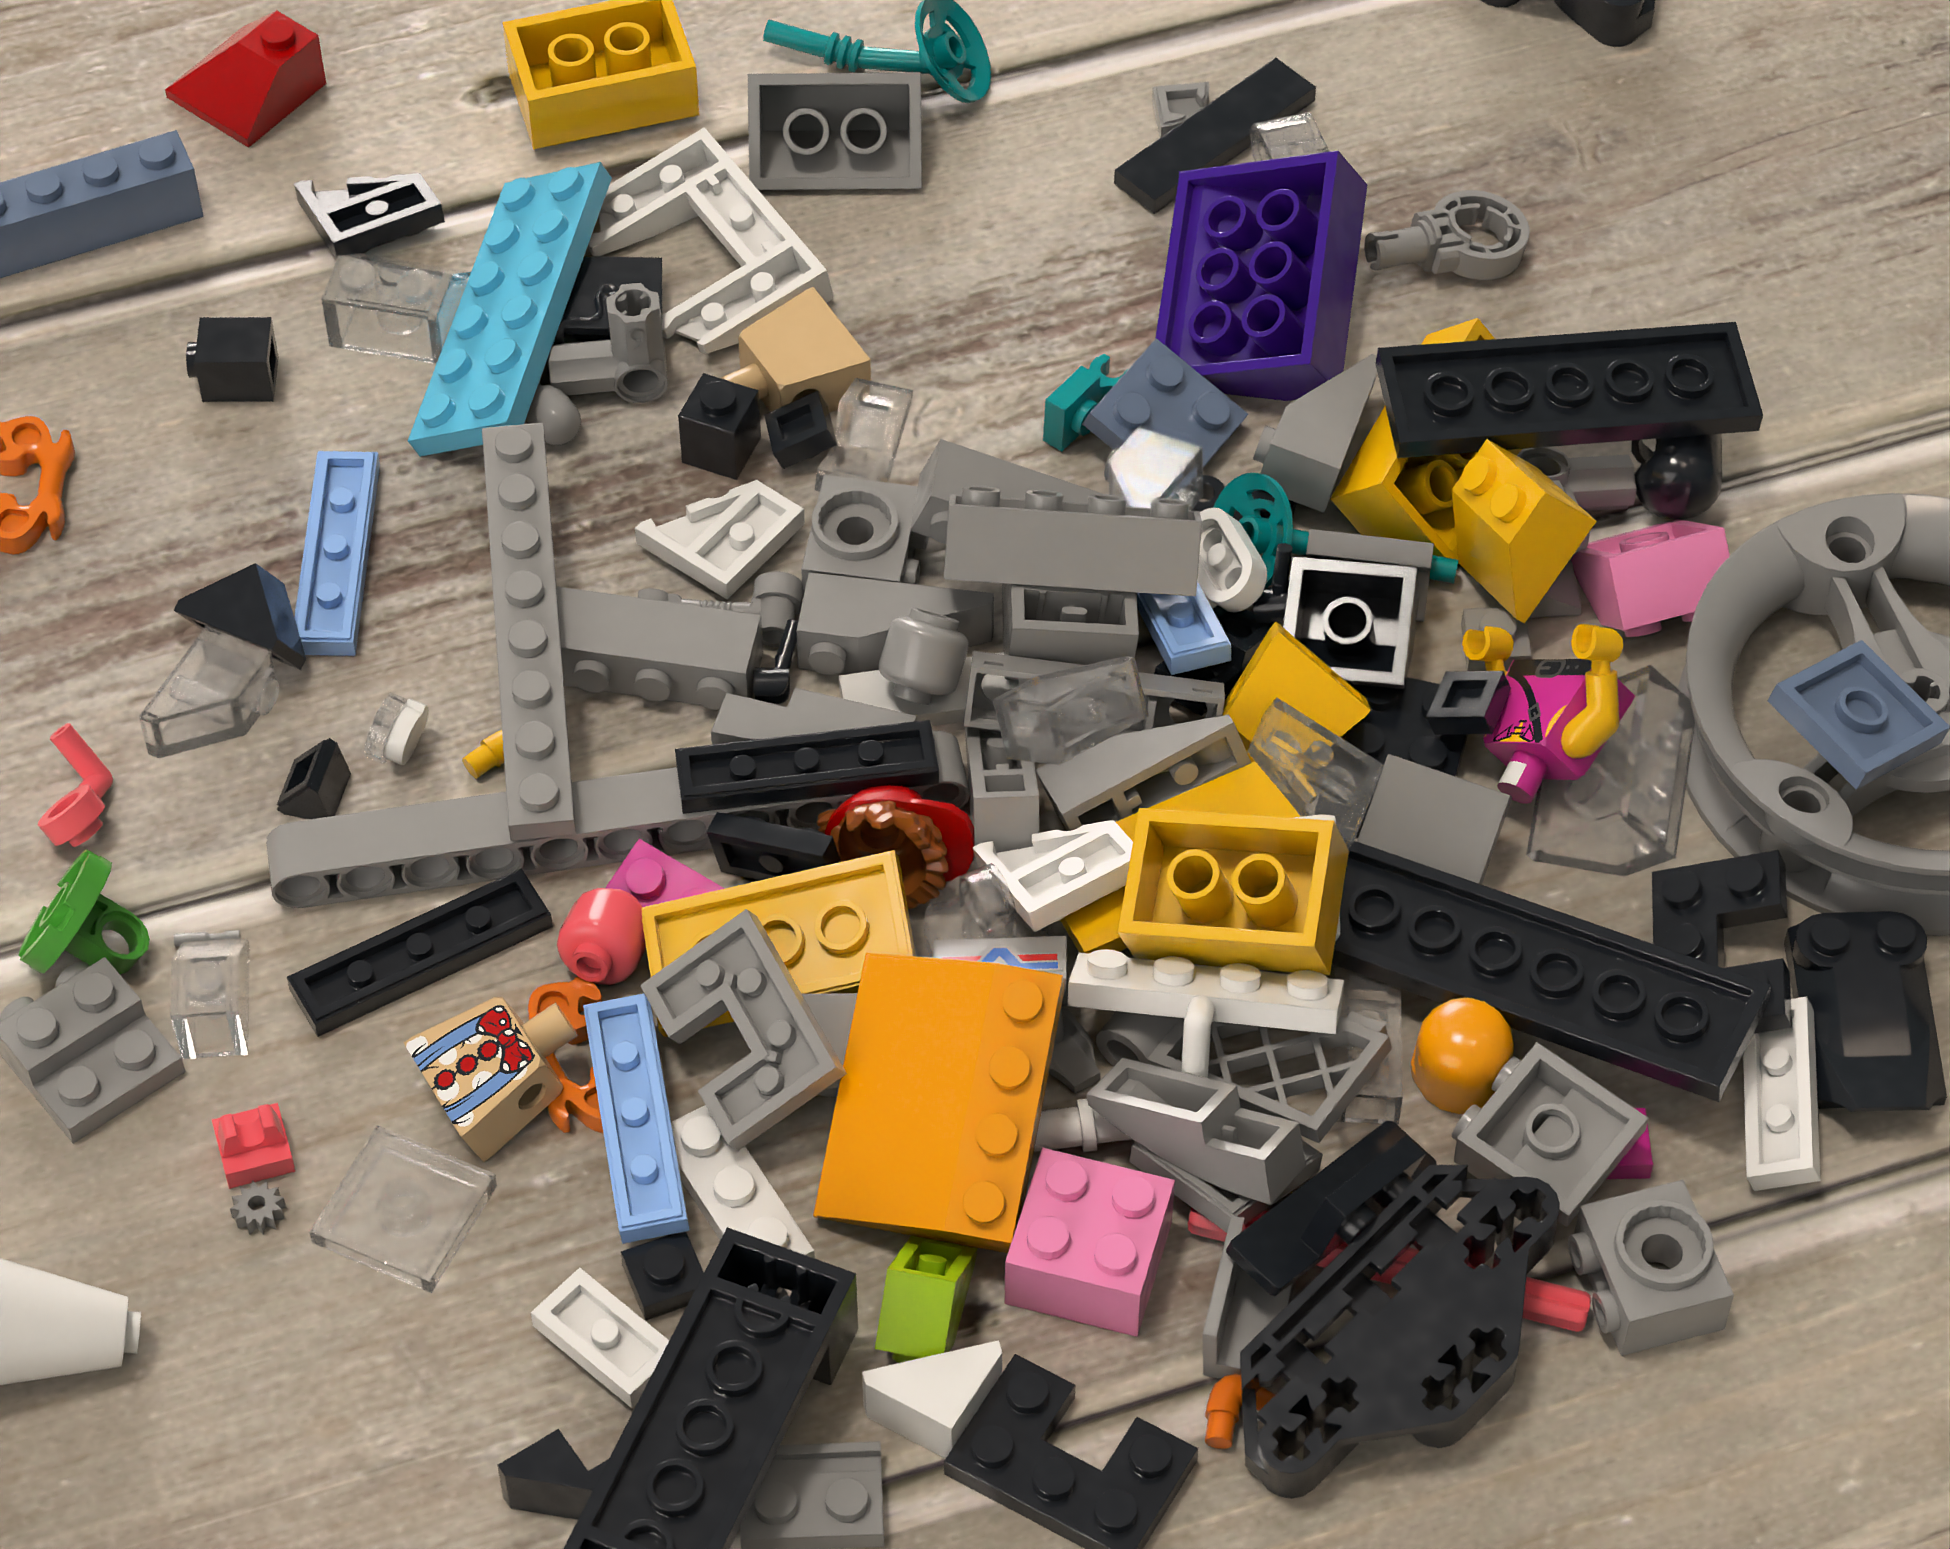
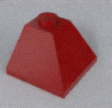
M276 10L240 28L165 89L166 98L249 148L326 85L319 35Z

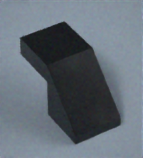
M557 1429L497 1465L503 1498L511 1509L578 1520L609 1459L588 1471L563 1434Z

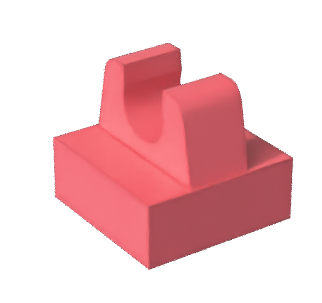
M278 1103L264 1104L255 1109L236 1114L230 1113L220 1118L212 1119L229 1189L250 1184L252 1181L257 1182L295 1172Z

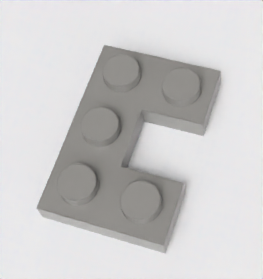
M747 909L640 985L667 1036L679 1044L686 1041L726 1011L730 1012L751 1053L700 1088L698 1092L726 1143L738 1151L847 1074L758 916Z

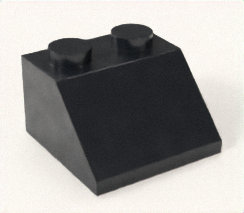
M1292 556L1283 628L1350 685L1404 689L1413 654L1420 596L1417 567Z

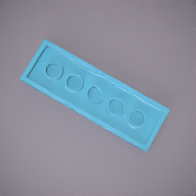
M601 162L575 168L567 167L557 172L529 178H517L511 182L504 183L408 438V442L420 457L483 445L482 428L522 425L525 423L612 177Z

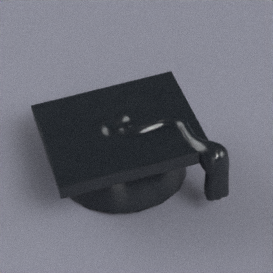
M584 256L552 345L564 344L563 340L566 334H572L578 342L610 340L607 297L614 295L623 284L642 283L646 289L657 292L662 322V258Z

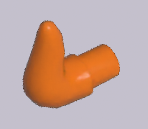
M1235 1373L1224 1376L1214 1384L1210 1392L1205 1411V1417L1208 1419L1205 1443L1210 1447L1218 1449L1232 1447L1235 1423L1239 1421L1240 1407H1242L1241 1379L1239 1374ZM1261 1387L1256 1392L1257 1410L1260 1411L1276 1394Z

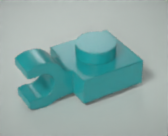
M1102 354L1096 357L1091 362L1089 369L1081 365L1045 399L1044 442L1062 452L1079 435L1085 436L1091 432L1083 425V422L1123 376L1121 375L1117 378L1107 377L1109 374L1110 356Z

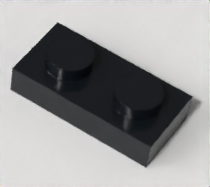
M717 812L706 831L721 872L765 880L841 862L833 836L825 835L812 828L796 829L768 823L755 816L739 817Z

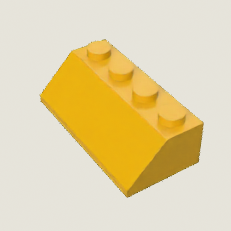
M1475 318L1427 334L1421 345L1492 340L1495 338L1479 318ZM1384 406L1330 499L1361 535L1434 543L1433 555L1458 560L1451 490L1461 477L1467 463L1475 457L1477 452L1397 458L1386 407ZM1513 449L1507 451L1517 456L1522 449Z

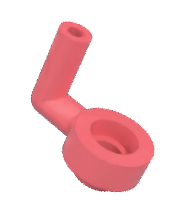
M67 723L54 732L50 740L81 776L83 781L76 789L69 792L49 808L40 818L38 826L55 846L68 841L72 847H76L92 837L103 825L99 815L103 812L105 804L101 798L111 787L113 777L74 727Z

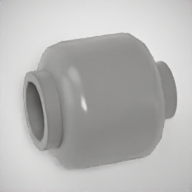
M911 608L909 616H900L891 622L878 669L884 678L896 683L893 695L915 703L929 705L932 694L944 696L956 690L969 649L967 637L958 631L960 621L931 611Z

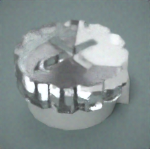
M394 693L388 694L377 711L369 729L364 747V756L382 764H385L389 759L398 764L405 765L412 756L420 736L425 730L429 707L413 699H406Z

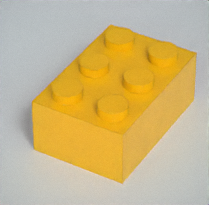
M610 0L502 22L508 72L533 150L699 115L696 64L673 0Z
M1139 808L1118 934L1133 957L1138 959L1158 960L1163 957L1175 956L1188 959L1196 965L1224 967L1229 964L1243 963L1255 966L1259 970L1281 972L1310 970L1322 973L1323 975H1330L1349 849L1334 820Z

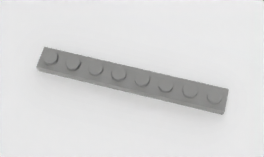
M543 423L482 428L511 841L576 835Z

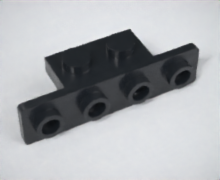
M1387 1120L1233 1238L1226 1248V1253L1265 1291L1272 1296H1277L1341 1244L1346 1242L1349 1245L1429 1165H1436L1437 1162L1394 1121Z

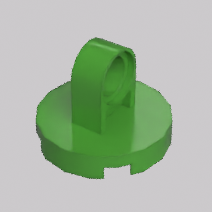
M88 849L73 862L57 884L61 889L53 898L48 908L42 907L28 931L18 955L21 957L20 960L39 973H45L65 950L90 966L105 957L120 975L128 972L148 950L149 934L147 928L137 916L100 894L111 872L112 862L102 856H97ZM102 930H112L124 937L128 943L129 954H119L112 951L103 940Z

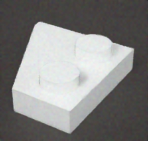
M755 480L730 489L722 497L706 498L686 506V516L657 527L652 519L639 523L635 527L636 544L728 600L805 524L804 508Z
M1114 820L1082 825L1071 831L1052 830L1032 834L1033 847L996 853L993 841L980 843L972 847L978 867L1031 929L1037 932L1125 886L1133 841Z

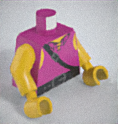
M1579 624L1574 629L1571 640L1573 653L1579 659L1513 660L1508 671H1505L1504 662L1511 656L1514 641L1506 630L1499 627L1485 626L1484 631L1469 629L1465 632L1462 642L1465 655L1471 660L1485 662L1486 671H1504L1511 687L1493 734H1484L1483 740L1485 747L1506 766L1497 787L1500 792L1512 796L1513 801L1523 804L1531 803L1543 779L1578 780L1586 774L1607 740L1616 733L1620 720L1630 707L1635 695L1618 679L1617 671L1611 670L1610 662H1614L1619 658L1624 646L1622 637L1612 628Z

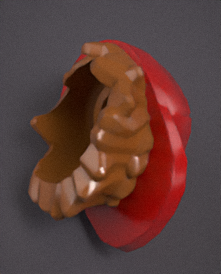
M877 786L866 788L852 795L837 809H830L818 815L817 825L820 827L818 831L825 835L833 836L841 862L895 850L900 861L908 909H914L919 904H926L929 900L938 898L940 895L939 890L945 889L946 882L954 881L966 874L975 858L972 848L975 846L974 826L968 814L954 804L923 799L919 793L907 787Z

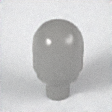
M539 382L525 421L527 424L543 423L546 443L551 445L567 444L579 433L581 427L580 413L562 390L551 385L542 386Z

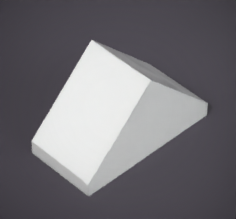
M999 1340L862 1371L863 1406L867 1418L946 1459L1002 1374V1349Z

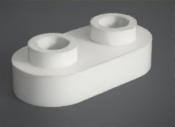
M1219 508L1205 509L1200 512L1202 528L1197 581L1206 597L1226 611L1239 612L1245 610L1256 602L1263 593L1267 581L1266 565L1239 521Z

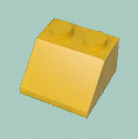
M1486 439L1475 457L1467 463L1461 477L1451 490L1459 564L1515 619L1525 624L1597 521L1539 468Z

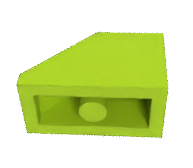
M911 1235L887 1268L875 1349L892 1352V1359L898 1363L950 1352L956 1339L978 1248Z

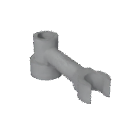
M773 571L763 573L755 579L751 602L732 603L728 601L726 603L725 601L714 602L710 600L708 602L707 600L682 599L678 594H670L654 588L639 590L638 598L761 615L763 645L779 647L787 620H794V616L798 615L801 611L803 590L802 581L798 577L786 572Z

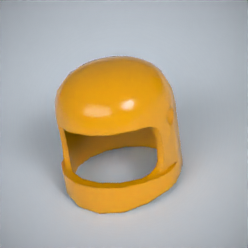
M1472 998L1451 999L1435 1007L1422 1022L1410 1067L1412 1078L1425 1099L1441 1110L1456 1114H1464L1473 1104L1482 1108L1495 1093L1492 1090V1085L1498 1073L1513 1057L1514 1044L1511 1027L1498 1010L1484 1001Z

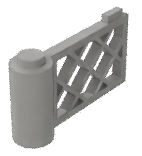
M1116 1011L1096 1035V1044L1100 1053L1113 1066L1122 1058L1181 1072L1182 1061L1178 1060V1057L1182 1054L1185 1018ZM1351 1011L1346 1018L1339 1017L1336 1034L1309 1032L1310 1035L1274 1044L1270 1042L1267 1031L1268 1027L1212 1021L1210 1042H1214L1218 1058L1209 1060L1208 1078L1237 1085L1232 1083L1230 1074L1269 1064L1272 1082L1248 1088L1237 1085L1240 1107L1299 1122L1301 1136L1320 1143L1385 1059L1392 1047L1390 1037L1386 1035V1024ZM1256 1030L1260 1031L1263 1042L1262 1047L1225 1056L1220 1039ZM1347 1044L1363 1049L1355 1061L1327 1067L1323 1050ZM1315 1053L1319 1070L1284 1079L1280 1078L1276 1062ZM1321 1088L1326 1090L1327 1098L1313 1116L1288 1106L1286 1097Z

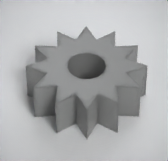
M267 1180L260 1187L254 1181H252L250 1189L240 1186L242 1195L231 1196L234 1206L230 1208L232 1218L236 1220L238 1229L247 1226L249 1235L257 1228L263 1235L266 1226L276 1229L274 1220L284 1219L282 1209L286 1207L284 1197L280 1196L279 1188L269 1189ZM257 1205H263V1206H264V1207H263L262 1209H260V1210H253V1209H252L253 1207H255V1206H257Z

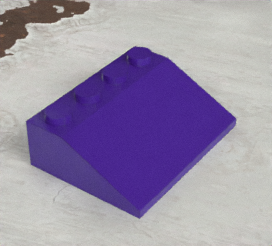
M1339 151L1180 171L1155 339L1157 338L1222 393L1228 395L1293 401L1343 372L1368 184Z

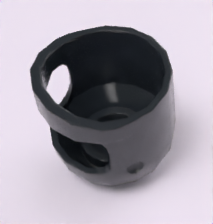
M1722 434L1656 439L1654 452L1642 440L1631 441V452L1636 460L1641 463L1634 476L1636 495L1644 508L1659 517L1684 520L1704 513L1715 503L1720 495L1722 484Z

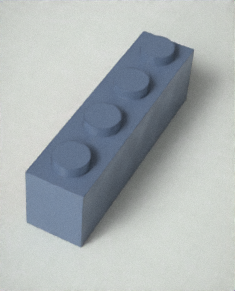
M177 130L0 182V278L204 217L195 170Z

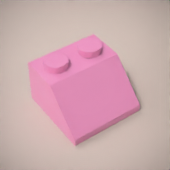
M1675 519L1588 542L1587 548L1578 551L1570 561H1572L1575 576L1601 625L1622 630L1626 637H1638L1662 630V620L1681 616L1682 621L1692 622L1696 606L1707 584L1730 554L1724 527Z

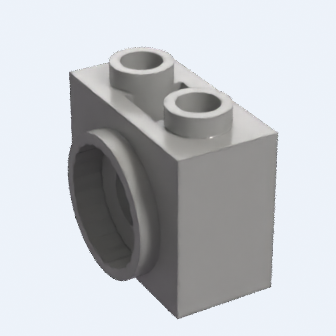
M824 475L818 501L812 513V526L801 568L803 597L809 572L919 585L921 563L920 560H914L916 548L926 550L929 537L910 531L918 486Z
M1684 1180L1580 1205L1575 1232L1568 1237L1570 1258L1579 1275L1587 1274L1594 1290L1592 1305L1597 1324L1603 1333H1612L1621 1356L1725 1329L1734 1294L1714 1251L1711 1230L1705 1220L1698 1214ZM1648 1262H1659L1665 1264L1670 1269H1657L1649 1265Z

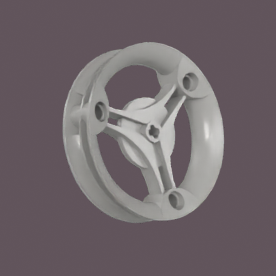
M1887 493L1836 499L1811 506L1776 521L1739 546L1719 567L1707 584L1696 606L1688 635L1686 664L1678 685L1673 714L1674 748L1679 771L1688 795L1699 815L1717 840L1734 857L1774 850L1780 851L1786 865L1787 897L1820 913L1900 912L1914 918L1923 927L1927 936L1950 935V851L1910 848L1869 839L1852 832V816L1875 800L1897 789L1922 793L1950 790V730L1941 744L1857 790L1848 782L1837 792L1828 783L1839 772L1820 753L1803 769L1780 761L1755 759L1743 738L1736 720L1732 701V688L1739 655L1752 633L1768 617L1781 607L1800 613L1829 615L1837 631L1842 649L1863 640L1950 726V637L1928 631L1911 614L1890 582L1891 578L1911 579L1950 587V498L1925 494ZM1868 607L1880 632L1872 633L1861 611L1862 608Z

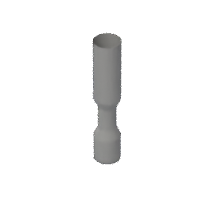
M230 930L217 934H209L207 932L174 934L175 947L207 945L212 942L241 943L240 930Z

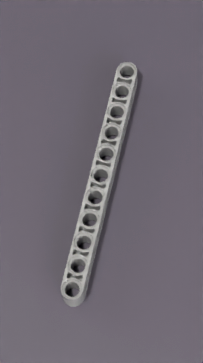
M932 731L939 768V784L909 787V789L919 793L923 799L954 804L961 809L968 802L970 792L958 740L951 733ZM677 767L572 782L576 835L511 841L506 792L290 822L276 827L267 836L266 845L271 892L274 900L282 906L306 908L493 881L521 868L526 876L623 862L638 839L643 840L667 855L708 850L713 848L706 831L717 812L739 817L755 816L768 823L796 829L812 828L818 830L820 828L817 825L818 815L830 809H837L854 794L683 814Z

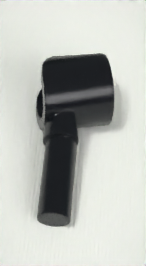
M1287 543L1277 545L1272 587H1265L1260 598L1253 603L1254 617L1257 624L1284 623L1292 546Z
M793 619L787 620L777 654L775 655V668H754L753 692L756 700L773 704H782L788 700L790 694L791 658L797 643L796 630L798 621Z

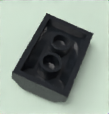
M1875 911L1821 913L1812 915L1802 921V923L1788 928L1784 947L1790 971L1793 999L1807 996L1814 1010L1818 1109L1846 1108L1850 1112L1930 1110L1932 1106L1944 1105L1947 1093L1924 962L1927 936L1923 927L1914 918L1904 913Z

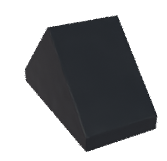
M256 563L179 599L173 610L205 632L299 670L302 669L306 661L285 584Z

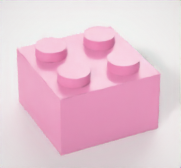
M1042 1147L1005 1261V1304L1138 1337L1172 1224L1175 1180Z

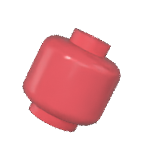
M596 888L584 892L573 904L559 931L557 948L561 960L572 973L594 984L614 985L625 981L636 970L646 950L642 923V905L634 896L620 889Z

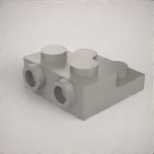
M105 957L91 966L86 962H77L70 965L57 978L56 988L35 1001L30 997L18 998L8 1004L0 1015L1 1057L72 1143L77 1142L186 1072L182 1057L145 1015L139 996Z
M1537 1042L1522 1061L1514 1056L1503 1066L1492 1085V1090L1495 1093L1482 1108L1473 1104L1462 1115L1452 1133V1138L1456 1140L1454 1162L1458 1165H1468L1467 1171L1478 1179H1493L1494 1177L1497 1179H1512L1513 1177L1525 1176L1539 1178L1548 1183L1557 1193L1559 1199L1558 1222L1567 1227L1579 1213L1580 1205L1588 1202L1644 1133L1648 1117Z

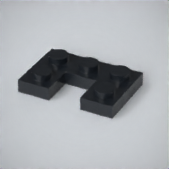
M1774 850L1653 871V944L1771 984L1770 1002L1754 1034L1792 1028L1790 971L1783 958L1726 968L1724 961V928L1788 918L1786 865L1780 851Z
M1014 1354L944 1460V1475L1084 1549H1143L1197 1463L1198 1448L1136 1417L1103 1470L1082 1461L1047 1442L1074 1401L1076 1385Z

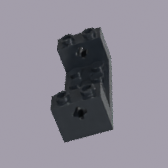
M727 1227L563 1549H730L812 1379L830 1386L832 1385L858 1331L856 1273ZM785 1289L792 1291L790 1296Z

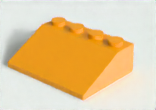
M866 952L843 1064L847 1074L840 1079L813 1216L820 1219L1008 1253L1026 1196L1064 996L1063 975L990 962Z

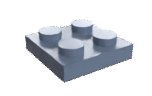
M1156 338L1089 413L1083 425L1172 499H1178L1194 480L1195 476L1202 471L1248 416V413Z
M1863 640L1777 683L1767 700L1856 790L1938 746L1950 730V726Z

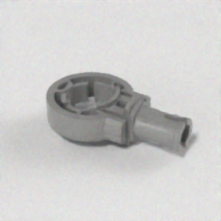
M1464 190L1451 193L1442 198L1436 204L1435 210L1414 213L1411 227L1367 234L1364 249L1366 260L1368 263H1371L1370 268L1375 271L1398 265L1417 263L1425 271H1433L1434 274L1452 271L1457 275L1470 279L1492 280L1505 277L1518 268L1523 259L1530 229L1524 214L1505 198L1485 191ZM1477 218L1482 219V227L1493 231L1500 242L1495 245L1484 246L1482 243L1471 241L1472 236L1464 232L1459 226L1465 224L1475 225Z

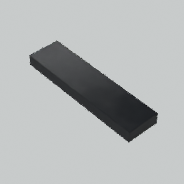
M1275 57L1114 170V184L1155 214L1176 199L1180 171L1225 165L1315 101L1316 86Z
M930 720L675 749L683 814L856 794L866 788L877 786H903L909 788L939 784V768Z
M521 868L287 976L289 990L315 1034L319 1037L552 928L551 913Z

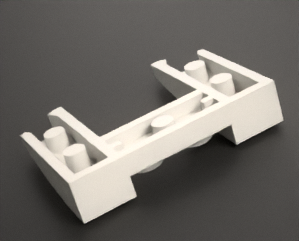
M705 127L609 185L599 213L601 232L592 233L588 244L593 256H602L649 239L699 216L741 266L663 314L662 333L664 338L669 339L677 333L696 341L699 352L708 354L738 344V337L743 329L811 287L816 289L826 303L834 299L826 268Z

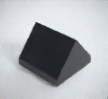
M328 738L294 759L277 802L278 811L284 815L305 819L335 816L351 775L337 742Z

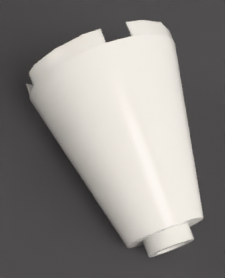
M0 1258V1385L122 1367L123 1353L137 1354L141 1312L128 1311L127 1296Z

